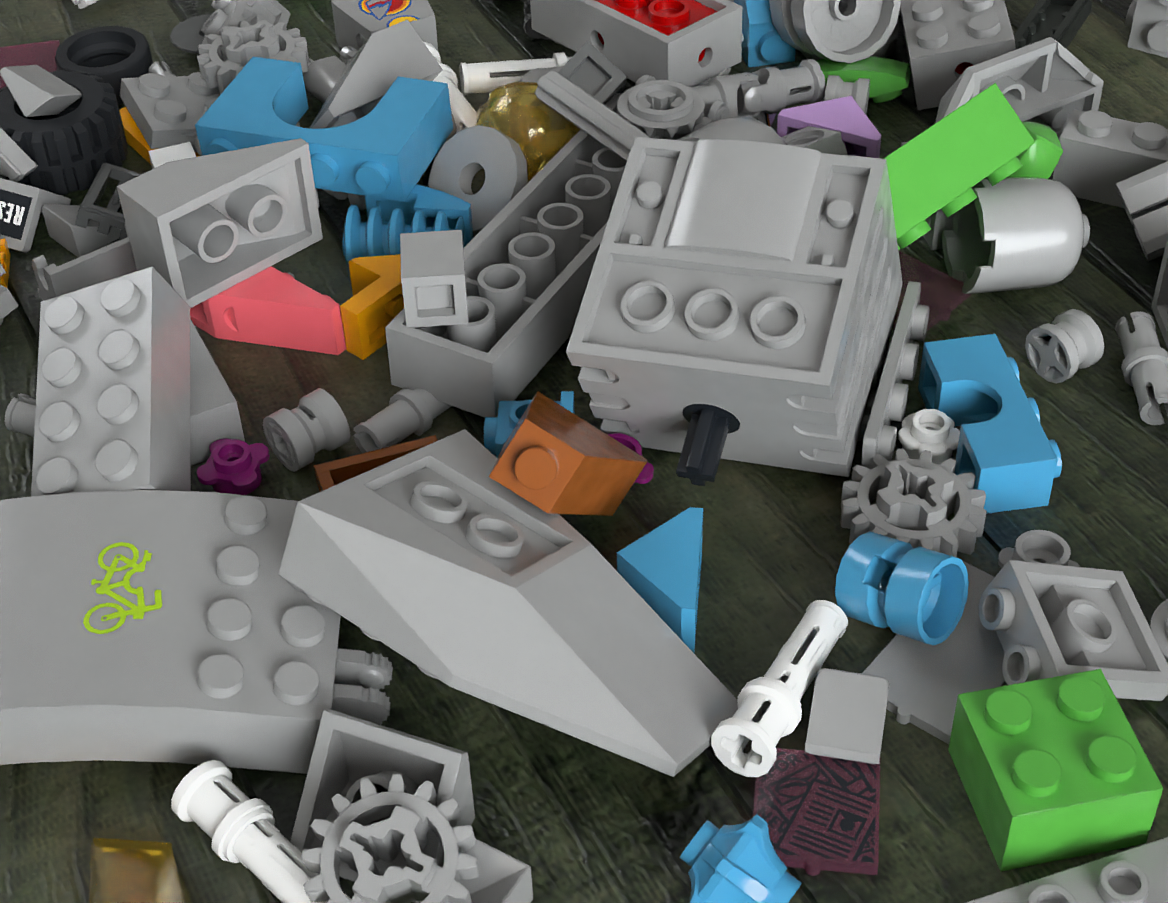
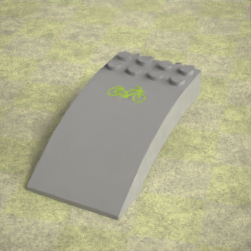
M170 490L71 492L0 500V765L99 760L176 762L201 765L207 761L217 760L224 763L227 767L307 774L323 710L331 709L380 725L382 721H387V716L390 714V697H386V692H380L379 689H384L386 685H390L393 671L392 662L388 661V657H383L382 654H375L374 652L368 654L366 651L339 649L338 639L341 615L326 605L311 600L303 590L278 575L298 501L219 492Z

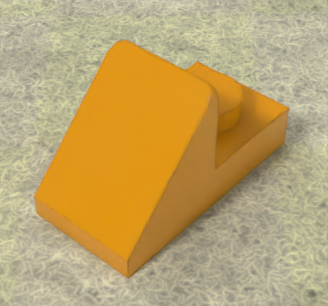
M400 254L357 257L351 259L348 263L353 296L340 305L347 351L362 360L387 343L385 327L404 309Z

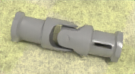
M814 59L802 60L798 67L779 70L777 67H766L753 73L743 72L711 78L705 85L691 88L696 90L704 99V117H708L713 103L721 100L727 103V108L730 110L729 118L754 117L759 115L760 111L767 114H776L789 105L799 103L807 105L821 102L825 97L826 83L819 63Z

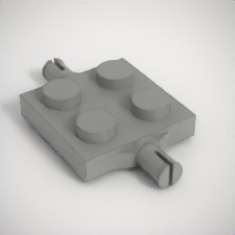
M158 61L152 63L148 70L149 73L140 76V78H121L120 97L151 149L191 142L194 151L202 156L195 124L220 96L219 87L207 88L206 80L201 79L200 72H194L189 76H175L164 61H161V66Z

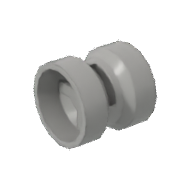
M321 388L300 398L298 407L292 410L281 408L263 419V429L268 444L279 461L288 470L293 472L312 463L315 453L322 449L332 451L349 442L351 436L349 424L341 407L332 395Z

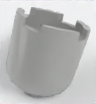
M1006 177L994 186L990 184L987 178H984L971 187L977 198L954 213L953 230L942 232L944 261L951 282L964 283L962 293L972 294L1040 288L1062 281L1072 273L1078 263L1082 248L1086 247L1089 241L1090 226L1087 216L1081 212L1076 197L1061 182L1045 178Z

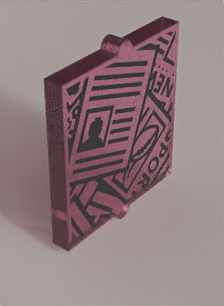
M776 748V761L768 773L756 777L753 817L757 814L767 822L770 841L777 856L787 867L805 868L806 873L811 876L818 875L821 870L877 875L879 859L880 760L879 764H869L808 754L805 750Z

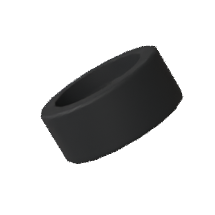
M99 26L80 31L68 37L60 44L55 54L57 70L87 72L88 76L97 75L104 79V83H110L116 94L118 105L124 104L120 97L121 78H140V76L149 73V67L153 63L150 46L145 36L132 28L121 26Z

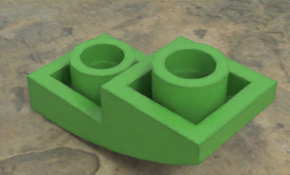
M870 56L853 63L828 59L816 60L825 76V83H827L829 75L840 76L844 82L853 83L859 78L870 79L869 98H872L875 103L889 101L900 96L902 89L908 88L911 76L909 64L893 59Z

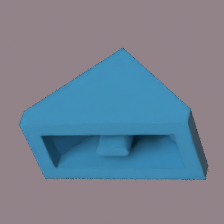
M690 507L618 551L617 572L695 654L702 563L703 508Z

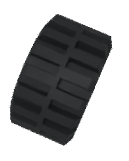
M57 70L49 72L73 86L82 94L79 99L57 115L25 117L8 87L5 86L0 89V127L38 165L33 172L18 181V183L40 188L58 195L69 194V192L90 188L103 163L122 167V161L127 158L128 145L114 89L110 83H104L103 78L97 75L88 76L87 72L82 71L67 72V70ZM0 175L3 179L9 180V177Z

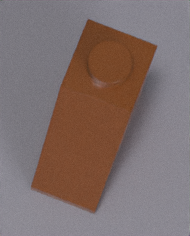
M537 391L505 442L489 477L548 514L613 516L645 467L647 459Z

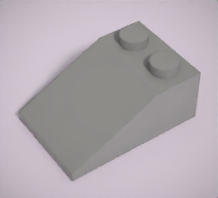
M302 138L170 161L117 186L137 271L153 266L190 308L323 239L309 145Z

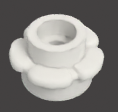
M923 409L903 419V428L899 430L898 437L902 444V449L907 452L909 459H919L920 454L924 450L931 451L932 462L940 465L943 461L950 459L953 450L958 448L960 430L954 428V421L945 413L936 409Z

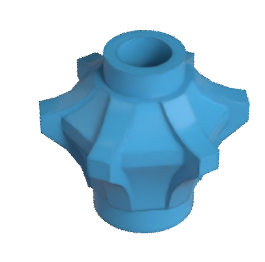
M757 814L742 824L723 825L721 829L707 820L679 857L691 867L688 872L691 880L689 903H788L802 884V882L786 871L788 867L777 856L771 844L767 822Z

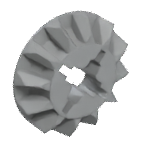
M652 80L643 82L623 92L617 101L618 115L651 138L657 135H664L672 139L677 132L689 134L695 125L703 122L705 107L703 97L693 88L675 81Z

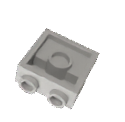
M1008 560L982 592L978 608L981 624L986 629L996 630L1005 652L1002 671L1008 685L1101 669L1116 698L1162 701L1168 695V663L1123 571Z

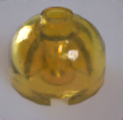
M514 82L497 87L489 93L488 101L479 107L475 126L480 125L500 130L519 144L527 161L529 182L581 129L537 99L535 91L538 85L536 82Z

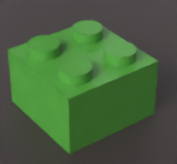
M1101 669L967 692L957 696L948 751L1000 872L1146 844L1163 792V786Z

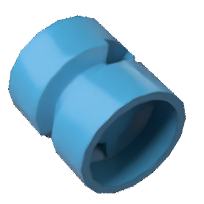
M870 531L859 535L850 544L841 560L835 585L837 606L843 610L847 617L881 628L890 627L894 633L935 646L948 638L962 617L968 597V572L965 564L959 558L920 546L913 548L910 543Z

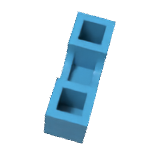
M996 334L924 342L918 390L927 409L939 410L954 421L955 426H961L955 474L972 472L976 476L974 489L984 490L986 493L984 509L987 510L986 514L1048 506L1053 480L1061 474V454L1056 441L1053 439L1048 440L1040 424V414L1035 399L1033 397L1027 398L1020 384L1019 370L1015 359L1006 356Z

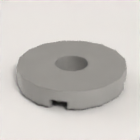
M476 125L460 130L444 143L433 161L428 185L429 188L451 194L471 204L473 236H476L528 183L527 161L519 144L511 137L495 128ZM484 169V185L477 193L473 194L471 189L473 177L479 170Z

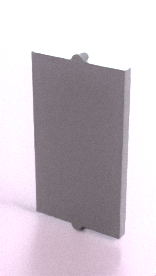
M965 561L963 563L967 568L969 579L968 597L962 617L948 638L934 646L896 634L862 673L888 679L890 686L886 709L896 714L898 723L908 724L910 722L947 744L950 742L958 694L1007 685L1002 671L1005 655L1004 649L996 630H988L981 624L978 612L981 594L995 577Z

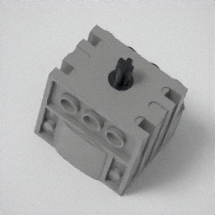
M635 136L566 349L571 365L581 367L578 381L583 392L589 393L591 397L589 406L594 418L603 419L600 430L607 435L614 433L629 435L635 438L641 447L681 453L676 469L677 476L689 478L692 484L698 486H705L706 481H715L720 459L849 477L869 391L879 386L903 284L887 159L827 154L809 148L769 142L729 139H704L692 142Z

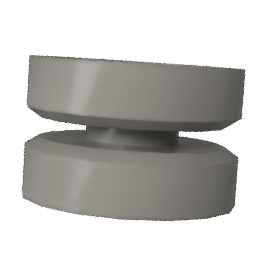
M769 0L774 27L781 39L797 51L817 55L828 60L853 63L869 58L885 45L896 27L901 0Z

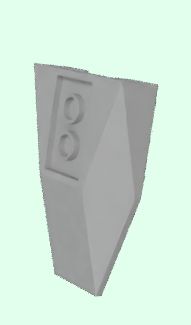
M466 429L298 501L278 575L303 590L311 600L326 605L358 626L369 638L381 641L416 664L424 674L439 679L449 687L672 777L711 745V736L719 723L727 718H732L738 710V700L586 538L559 514L546 513L489 477L497 458Z

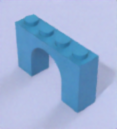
M254 56L195 124L202 156L302 138L309 145L315 188L405 202L453 130L448 83L397 77L376 107L370 113L354 122L322 129L297 127L295 125L309 109L301 63Z

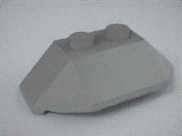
M1048 37L966 68L940 99L936 123L996 83L1022 122H1035L1049 126L1056 132L1060 140V136L1073 109L1085 112L1098 111L1104 81L1090 71L1058 41Z

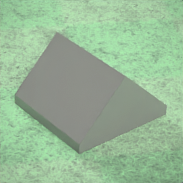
M331 709L323 710L290 843L295 845L301 852L310 848H322L323 844L316 838L311 824L314 819L327 820L332 823L337 819L338 814L331 798L338 793L347 798L352 804L362 799L360 780L369 778L375 786L377 793L388 792L393 774H402L407 793L413 795L426 780L432 782L437 795L435 807L454 798L458 802L461 811V817L454 827L472 825L475 819L468 752ZM385 817V818H381V819L375 820V821H373V822H371V823H369V824H367V825H365V826H368V825L377 823V822H379V821L388 819L389 817ZM430 829L427 833L428 843L423 854L434 858L436 865L443 868L444 847L437 835ZM401 852L398 853L392 862L381 859L378 862L375 861L380 876H383L390 866H397L402 869L407 866ZM340 860L339 877L355 882L359 875L358 872L351 870L346 862Z

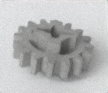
M262 19L255 25H250L246 20L241 21L240 27L223 26L221 35L209 34L206 36L208 44H200L198 46L199 55L197 60L201 79L206 80V85L209 89L219 87L220 95L253 56L301 63L302 73L309 70L306 38L300 36L298 28L287 30L285 22L273 25L267 22V19Z
M897 449L896 457L893 461H888L876 453L875 457H872L871 469L856 465L853 467L852 481H844L840 524L842 528L850 529V544L859 535L871 531L910 543L913 548L920 546L953 557H957V551L971 555L975 549L976 537H982L987 513V510L984 509L986 493L984 490L974 489L976 476L972 472L955 474L956 460L952 458L943 461L939 465L932 462V454L928 450H924L920 454L919 459H909L904 449ZM876 499V503L870 505L873 502V500ZM954 513L955 517L948 521L949 514Z
M393 774L388 792L377 793L375 786L369 778L360 780L362 799L352 804L347 798L338 793L331 798L338 814L337 819L333 823L321 819L313 820L311 828L316 838L323 845L322 848L303 850L301 857L307 870L320 874L303 884L311 902L411 903L417 900L420 903H472L469 891L459 882L460 880H470L479 877L480 868L477 858L461 854L476 845L474 832L471 825L454 827L461 817L459 804L454 798L435 807L437 795L432 782L426 780L413 795L407 793L402 774ZM385 817H389L388 819H385V820L379 821V822H377V823H374V824L365 826V825H367V824H369V823H371V822H373V821H375V820H378V819H381V818H385ZM430 829L437 835L444 847L443 868L436 865L434 858L423 854L428 843L427 833ZM399 852L403 853L407 866L404 869L390 866L384 875L380 876L375 861L378 862L381 859L392 862ZM340 860L346 862L351 870L359 874L352 887L354 896L351 900L341 889L339 880Z

